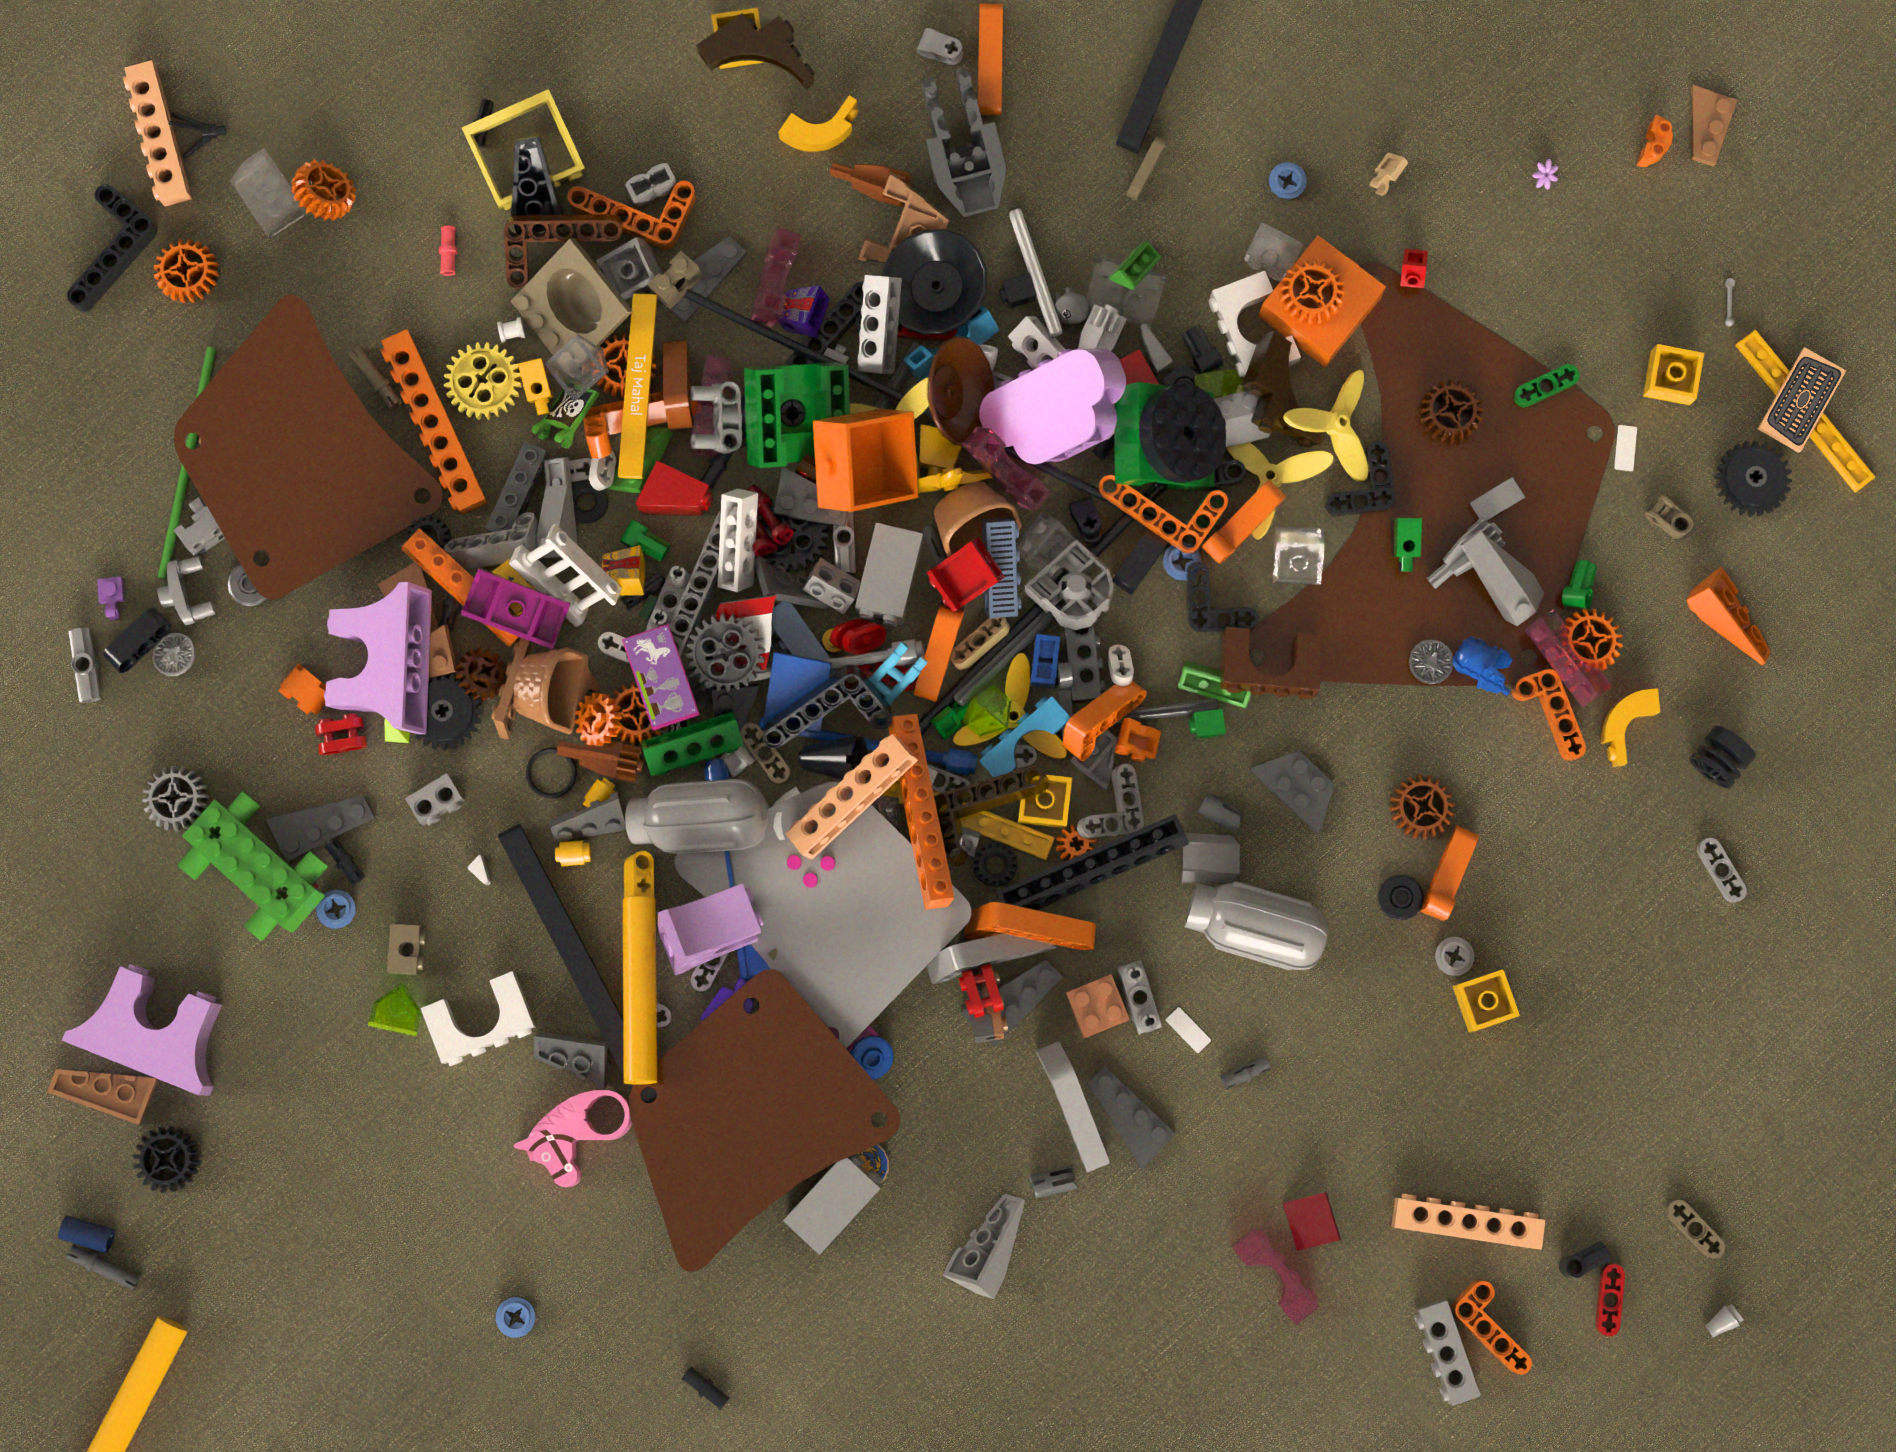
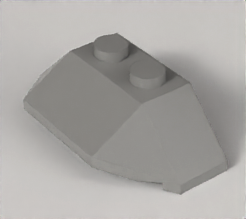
M1249 390L1214 399L1226 422V448L1269 438L1271 434L1260 431L1258 426L1251 422L1259 397L1252 395Z

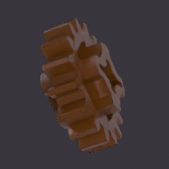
M478 647L475 651L469 650L459 659L460 663L455 668L460 672L455 675V678L462 680L458 686H465L467 688L465 690L466 695L472 692L473 699L481 696L482 701H485L489 697L492 699L499 694L501 685L505 684L507 679L503 677L506 674V670L501 668L504 665V661H497L498 654L491 656L490 649L482 652L481 647Z

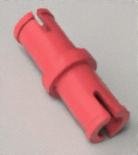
M454 226L441 227V246L439 247V254L441 255L440 273L445 276L456 274L455 255L458 254V248L455 247L456 228Z

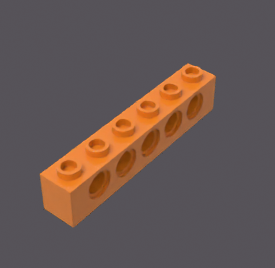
M419 528L402 546V551L464 606L474 577ZM484 624L509 648L519 638L516 635Z

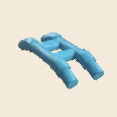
M901 642L893 650L886 661L869 678L876 689L884 695L889 705L916 679L928 663L924 657L920 656L905 675L894 666L909 648L904 642ZM886 674H889L898 681L892 689L880 681Z

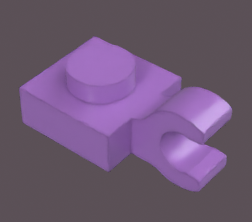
M120 576L97 579L99 603L101 605L106 604V617H109V620L120 619L118 603L125 602L124 578Z

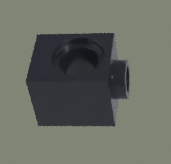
M1030 273L1003 280L1002 289H999L1002 303L1007 302L1008 309L1036 301L1037 295Z

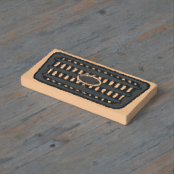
M1804 347L1760 423L1758 430L1798 453L1801 452L1846 370Z

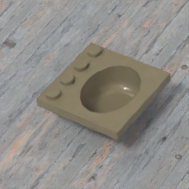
M570 238L510 301L567 374L574 373L633 312L575 238Z

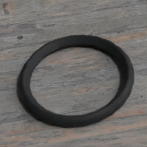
M545 748L538 751L531 757L526 768V779L530 788L536 794L545 798H557L568 793L577 777L575 761L573 758L565 757L572 768V777L565 789L557 793H546L534 785L531 778L533 763L543 754L557 753V748Z

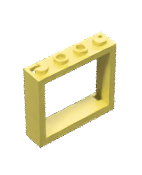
M549 89L462 127L499 209L503 207L505 210L511 209L512 194L504 198L501 197L473 136L545 104L548 105L575 164L574 167L552 176L556 188L560 187V182L565 179H569L571 182L583 176L581 172L585 171V167Z

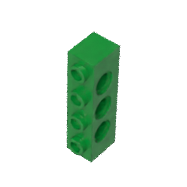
M733 712L640 741L651 776L665 775L671 769L678 767L686 768L691 766L693 762L711 760L717 754L724 752L732 753L737 751L739 747L744 746ZM715 735L722 736L721 739L716 742L710 741L711 738ZM690 743H698V746L694 749L687 748ZM668 750L675 751V753L670 757L664 756L665 752H667Z

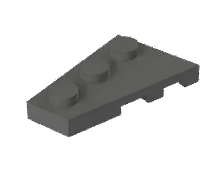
M782 467L774 515L845 527L848 511L818 508L817 484Z

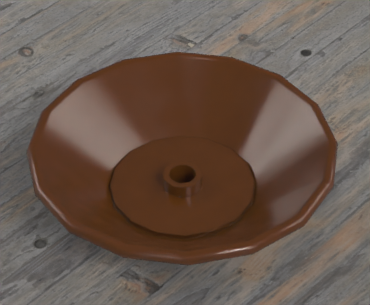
M954 336L942 343L933 357L926 385V397L932 418L941 435L955 446L968 447L980 440L985 433L980 421L979 411L985 396L994 391V380L990 363L981 347L969 337Z

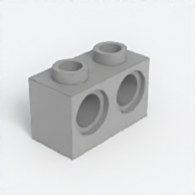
M820 558L810 572L803 591L844 614L855 600L861 581Z
M447 773L405 798L417 820L423 826L426 824L431 826L441 819L440 815L447 811L452 813L462 807L461 803L465 801L453 779ZM446 789H451L453 792L452 798L449 801H442V792ZM424 802H430L432 805L431 811L427 814H422L420 811V807Z

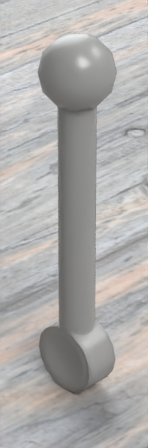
M1728 278L1725 281V286L1727 287V318L1725 325L1728 327L1734 324V319L1732 318V287L1735 285V280L1732 278Z

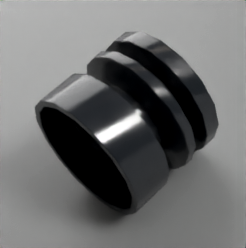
M1715 725L1704 739L1707 746H1698L1696 749L1697 753H1693L1689 761L1706 779L1720 787L1730 789L1735 784L1734 780L1739 779L1741 776L1737 768L1745 770L1756 757V754L1751 746L1738 735L1724 727Z

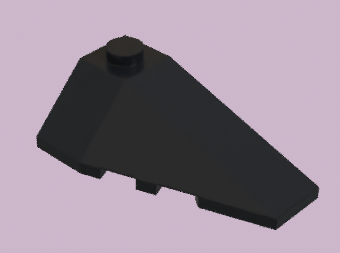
M539 135L515 140L511 216L564 215ZM514 224L516 233H520L522 228ZM542 224L533 226L537 233L546 231ZM559 224L557 228L563 227L564 224Z

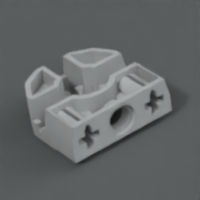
M1077 539L1025 585L1026 594L1045 612L1051 611L1058 624L1074 630L1090 627L1095 623L1102 611L1106 613L1110 608L1114 591L1109 568ZM1095 566H1099L1102 572L1092 581L1088 575L1095 569ZM1065 569L1068 574L1064 575L1057 585L1053 580ZM1086 583L1091 585L1090 590L1086 588ZM1064 599L1066 605L1061 610H1058L1055 605ZM1089 599L1098 606L1095 610H1092L1087 605Z

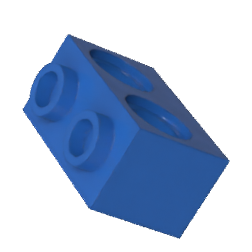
M1036 634L1030 686L1054 688L1060 637Z

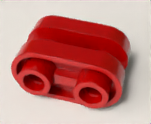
M858 618L837 625L831 632L830 640L834 647L857 655L880 647L885 641L886 630L882 625Z
M347 714L343 716L342 720L334 721L333 718L319 720V724L315 725L316 736H324V743L318 744L319 755H333L366 748V737L358 736L357 730L364 728L363 718L357 717V714ZM348 732V738L334 740L333 735Z
M990 963L980 966L981 974L973 976L972 970L968 969L961 971L962 977H958L962 992L967 991L969 1000L965 1001L969 1015L974 1014L975 1018L985 1016L983 1008L992 1006L994 1013L1004 1010ZM985 983L989 996L980 999L976 985Z

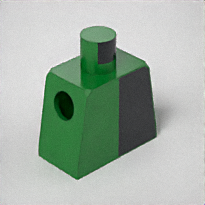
M1422 518L1391 519L1392 557H1399V572H1413V557L1421 556ZM1405 541L1409 544L1408 551L1403 549Z

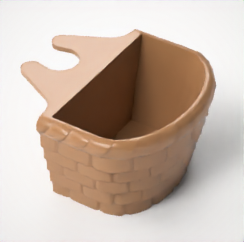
M972 482L959 487L941 499L934 509L935 522L947 558L977 537L982 542L981 519L1010 517L1018 524L1019 530L1022 527L1014 505L1009 503L1006 498L998 495L984 482Z
M568 647L528 654L521 662L514 683L513 700L516 711L526 718L552 729L571 734L575 726L574 721L579 717L575 714V711L581 710L579 702H585V694L588 690L596 693L600 690L599 683L588 668V655Z

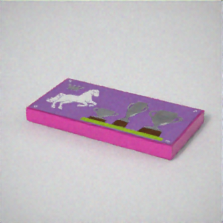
M666 624L622 639L652 730L698 716L699 712L669 625Z

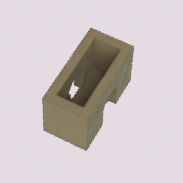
M682 251L669 262L671 267L664 274L658 273L648 283L652 293L657 295L658 299L669 309L685 295L688 289L690 290L703 277L698 265ZM681 278H685L684 284L679 289H676V283Z
M390 924L387 973L420 975V970H424L425 956L421 955V946H426L427 932L423 931V926ZM411 943L414 951L412 955L405 957L402 949L404 945Z

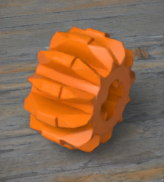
M1074 824L1070 825L1071 833L1064 828L1061 830L1066 838H1056L1057 842L1064 844L1056 847V851H1065L1060 856L1061 860L1065 859L1067 855L1070 856V859L1086 853V851L1089 852L1095 849L1089 845L1097 842L1095 838L1089 840L1082 838L1076 832ZM1073 839H1077L1079 843L1082 842L1083 846H1080L1079 851H1076L1075 847H1070Z

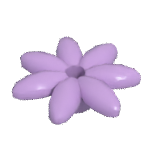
M1547 159L1545 166L1541 162L1537 164L1539 170L1532 175L1534 178H1539L1536 184L1537 188L1544 184L1545 188L1549 189L1551 185L1550 180H1558L1553 174L1558 170V166L1554 165L1551 167V159Z

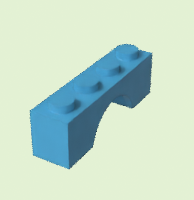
M981 305L979 310L963 326L957 328L955 336L969 337L977 345H982L997 333L999 328L989 310ZM921 345L903 359L918 382L928 378L933 357L939 348L931 349Z
M1046 696L1035 705L1036 711L1031 715L1028 712L1017 721L1019 726L1013 731L1010 728L1007 729L999 737L1001 742L995 747L989 745L980 753L983 757L979 761L993 777L1012 772L1018 767L1015 751L1018 742L1024 735L1036 730L1047 731L1055 735L1066 725L1071 717L1053 696L1049 699Z

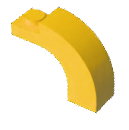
M849 95L836 115L831 120L822 124L805 122L791 113L778 131L779 139L789 146L802 151L819 152L831 149L842 143L852 133V124L848 121L852 122L858 114L857 100Z
M1658 688L1632 693L1616 703L1607 713L1601 727L1600 744L1610 743V747L1607 748L1608 760L1612 761V767L1627 764L1625 731L1629 722L1636 717L1655 716L1660 713Z

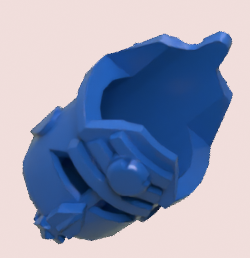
M1475 637L1466 638L1453 657L1454 668L1459 673L1466 674L1477 680L1478 689L1482 688L1487 692L1491 691L1497 694L1503 692L1502 694L1509 695L1510 690L1504 685L1505 676L1497 669L1510 666L1513 660L1510 657L1511 654L1502 648L1498 650L1497 646L1491 647L1487 645L1482 639H1475Z

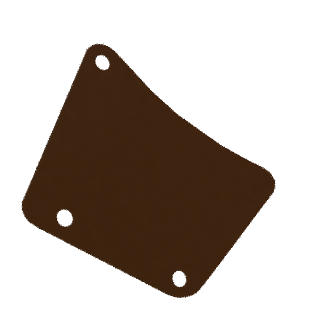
M296 295L284 296L275 304L188 407L175 427L174 447L178 458L251 583L260 595L271 600L283 597L409 527L414 520L418 522V517L422 516L425 518L426 515L436 512L442 502L443 492L437 480L399 447L368 413L334 362L309 307L302 298ZM196 433L200 436L201 445L197 449H190L185 445V437L188 434ZM419 488H425L430 492V500L425 504L418 503L414 498V493ZM264 550L269 554L270 561L266 566H258L254 563L253 556L257 551Z
M775 969L763 970L755 975L657 1061V1083L633 1084L628 1099L631 1121L677 1262L682 1269L688 1272L699 1271L705 1267L749 1221L800 1182L833 1163L887 1141L897 1132L900 1124V1115L895 1105L783 974ZM751 997L756 998L759 1002V1009L754 1014L745 1012L743 1008L745 1000ZM646 1087H652L657 1092V1097L652 1103H645L641 1099V1091ZM881 1111L887 1115L888 1121L883 1128L873 1126L871 1118L874 1113Z

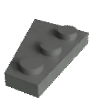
M757 557L754 563L763 596L777 595L775 600L828 609L829 606L803 591L808 577L801 574L796 577L787 573L785 567L781 565L771 566L766 563L765 558Z
M618 791L610 794V799L602 802L599 800L591 802L590 807L584 810L575 809L551 819L550 827L555 843L626 830L625 817Z
M537 1032L534 1035V1058L560 1070L565 1068L576 1073V1077L582 1080L587 1078L597 1083L598 1087L606 1088L608 1042Z

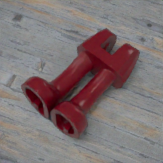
M753 484L747 489V491L758 493L756 541L752 545V551L755 556L762 557L778 549L775 542L778 545L786 544L794 532L789 524L779 522L769 507L772 505V500L761 488ZM759 515H762L763 519L770 528L772 538L768 535L763 525L759 521Z

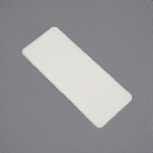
M1618 426L1614 466L1616 470L1633 471L1637 427Z
M1180 1007L1166 1018V1022L1197 1053L1211 1041Z

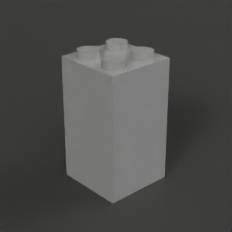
M881 523L875 524L855 605L856 614L860 615V618L872 622L874 618L883 620V624L891 627H897V624L903 625L922 549L923 533Z
M857 1154L836 1162L783 1220L819 1255L884 1186L880 1183L882 1178L873 1169L868 1172L862 1166L864 1161Z

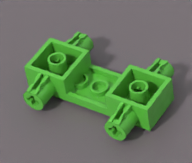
M242 791L228 808L214 799L188 828L182 837L193 847L177 865L194 880H197L211 863L259 906L257 911L244 924V927L259 940L263 941L277 924L293 933L325 897L313 884L329 866L312 851H309L295 868L278 856L246 825L261 808V805L246 792Z

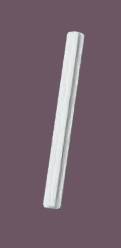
M1011 210L1009 217L1028 273L1031 275L1049 335L1051 337L1059 336L1062 334V328L1022 210Z

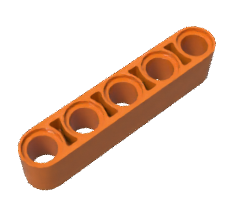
M979 3L978 107L981 115L1001 116L1003 4Z

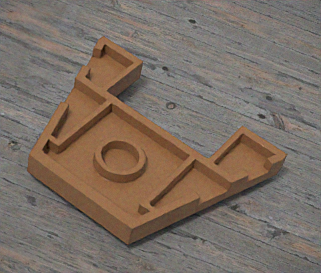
M890 172L883 195L904 202L903 211L890 245L887 246L865 238L858 260L886 262L889 254L905 238L923 230L946 229L949 218L899 177Z

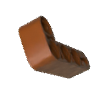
M687 340L663 342V399L669 430L693 428L690 402V360Z

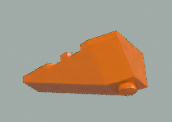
M1721 566L1692 589L1686 599L1688 606L1703 622L1759 664L1763 665L1766 663L1771 651L1759 628L1756 625H1751L1747 606H1741L1735 595L1739 591Z

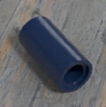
M68 1215L63 1219L58 1233V1239L104 1253H108L115 1237V1229Z

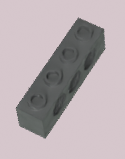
M524 441L487 523L486 530L488 533L512 529L516 518L525 513L545 469L544 460H549L550 456L546 450Z
M1088 603L1087 605L1092 609V604ZM1094 624L1087 627L1088 632L1085 635H1079L1074 629L1063 627L1067 662H1071L1072 704L1092 702L1105 692L1104 680L1099 679V671L1103 670L1102 657L1097 656L1096 647H1100L1099 632H1094ZM1082 647L1087 648L1090 651V657L1086 659L1080 658L1077 650ZM1083 671L1090 672L1093 680L1088 683L1083 682L1080 679V673Z

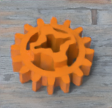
M592 693V696H585V702H579L581 710L575 711V714L579 717L574 721L575 724H579L576 733H582L580 739L587 741L588 745L604 746V743H611V737H617L615 729L621 728L618 720L622 718V715H617L620 706L614 705L616 702L615 698H609L608 694Z

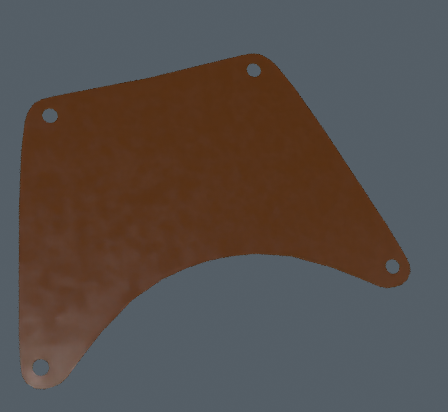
M1366 262L1359 266L1369 274L1377 275L1381 283L1386 286L1381 299L1360 325L1371 354L1381 394L1382 442L1389 449L1395 502L1388 510L1362 513L1352 535L1332 563L1293 599L1250 629L1249 654L1253 650L1259 649L1264 652L1266 657L1262 665L1253 666L1259 672L1268 676L1284 675L1292 669L1293 640L1297 633L1322 635L1320 682L1477 686V680L1466 674L1459 673L1454 666L1450 675L1442 682L1436 684L1422 683L1413 676L1408 662L1410 652L1417 644L1424 640L1433 639L1441 641L1448 646L1454 657L1456 651L1459 650L1460 645L1463 644L1466 638L1475 637V639H1482L1491 647L1497 646L1498 650L1502 648L1511 654L1510 657L1513 660L1510 666L1497 670L1505 676L1504 685L1514 684L1523 677L1545 670L1548 665L1564 608L1562 603L1563 590L1566 585L1570 584L1580 545L1615 437L1614 424L1601 406L1574 385L1529 407L1518 406L1514 401V393L1517 388L1550 372V369L1425 289L1400 286L1401 275L1376 262ZM1562 377L1557 379L1558 385L1560 381L1564 380ZM1449 379H1453L1454 385L1459 380H1462L1463 388L1470 384L1469 392H1478L1475 400L1482 399V403L1477 407L1484 408V412L1480 414L1483 421L1477 423L1479 429L1472 431L1473 435L1470 438L1464 435L1463 442H1459L1456 437L1453 444L1449 442V437L1444 442H1441V435L1439 434L1436 438H1432L1434 431L1432 429L1428 432L1425 431L1429 424H1421L1420 420L1425 416L1419 414V410L1424 408L1420 405V401L1426 399L1424 393L1426 391L1431 392L1430 387L1432 385L1438 387V383L1441 380L1447 386ZM1549 380L1541 381L1540 387L1543 391H1552L1553 385ZM1532 385L1534 389L1529 393H1525L1522 390L1520 398H1525L1529 401L1528 398L1536 393L1535 385ZM1452 395L1453 398H1454L1456 401H1458V402H1463V401H1464V400L1461 399L1460 397H1458V396H1456V395ZM1442 396L1434 401V413L1443 408L1441 403L1443 401ZM1450 408L1446 411L1448 413L1452 412L1453 415L1456 413L1455 410H1450ZM1469 409L1460 414L1461 427L1468 423ZM1438 421L1443 426L1451 428L1448 422ZM1591 426L1600 427L1603 432L1601 440L1597 442L1589 440L1587 437L1588 428ZM1377 470L1375 479L1379 482H1384L1387 479L1386 472ZM1512 477L1522 490L1525 498L1487 522L1490 524L1494 522L1502 531L1500 536L1505 542L1502 549L1532 572L1544 591L1537 612L1518 626L1504 620L1474 567L1457 577L1454 574L1451 575L1436 589L1427 580L1432 573L1444 564L1442 559L1455 543L1468 532L1467 529L1479 520L1470 503ZM1382 493L1380 498L1372 499L1371 507H1374L1373 503L1375 501H1382L1383 505H1386L1390 498L1385 497L1384 493ZM1422 518L1421 556L1413 557V572H1399V557H1392L1391 519ZM1405 541L1403 549L1408 551L1409 544ZM1531 649L1536 653L1537 660L1533 665H1525L1521 661V653L1524 650Z

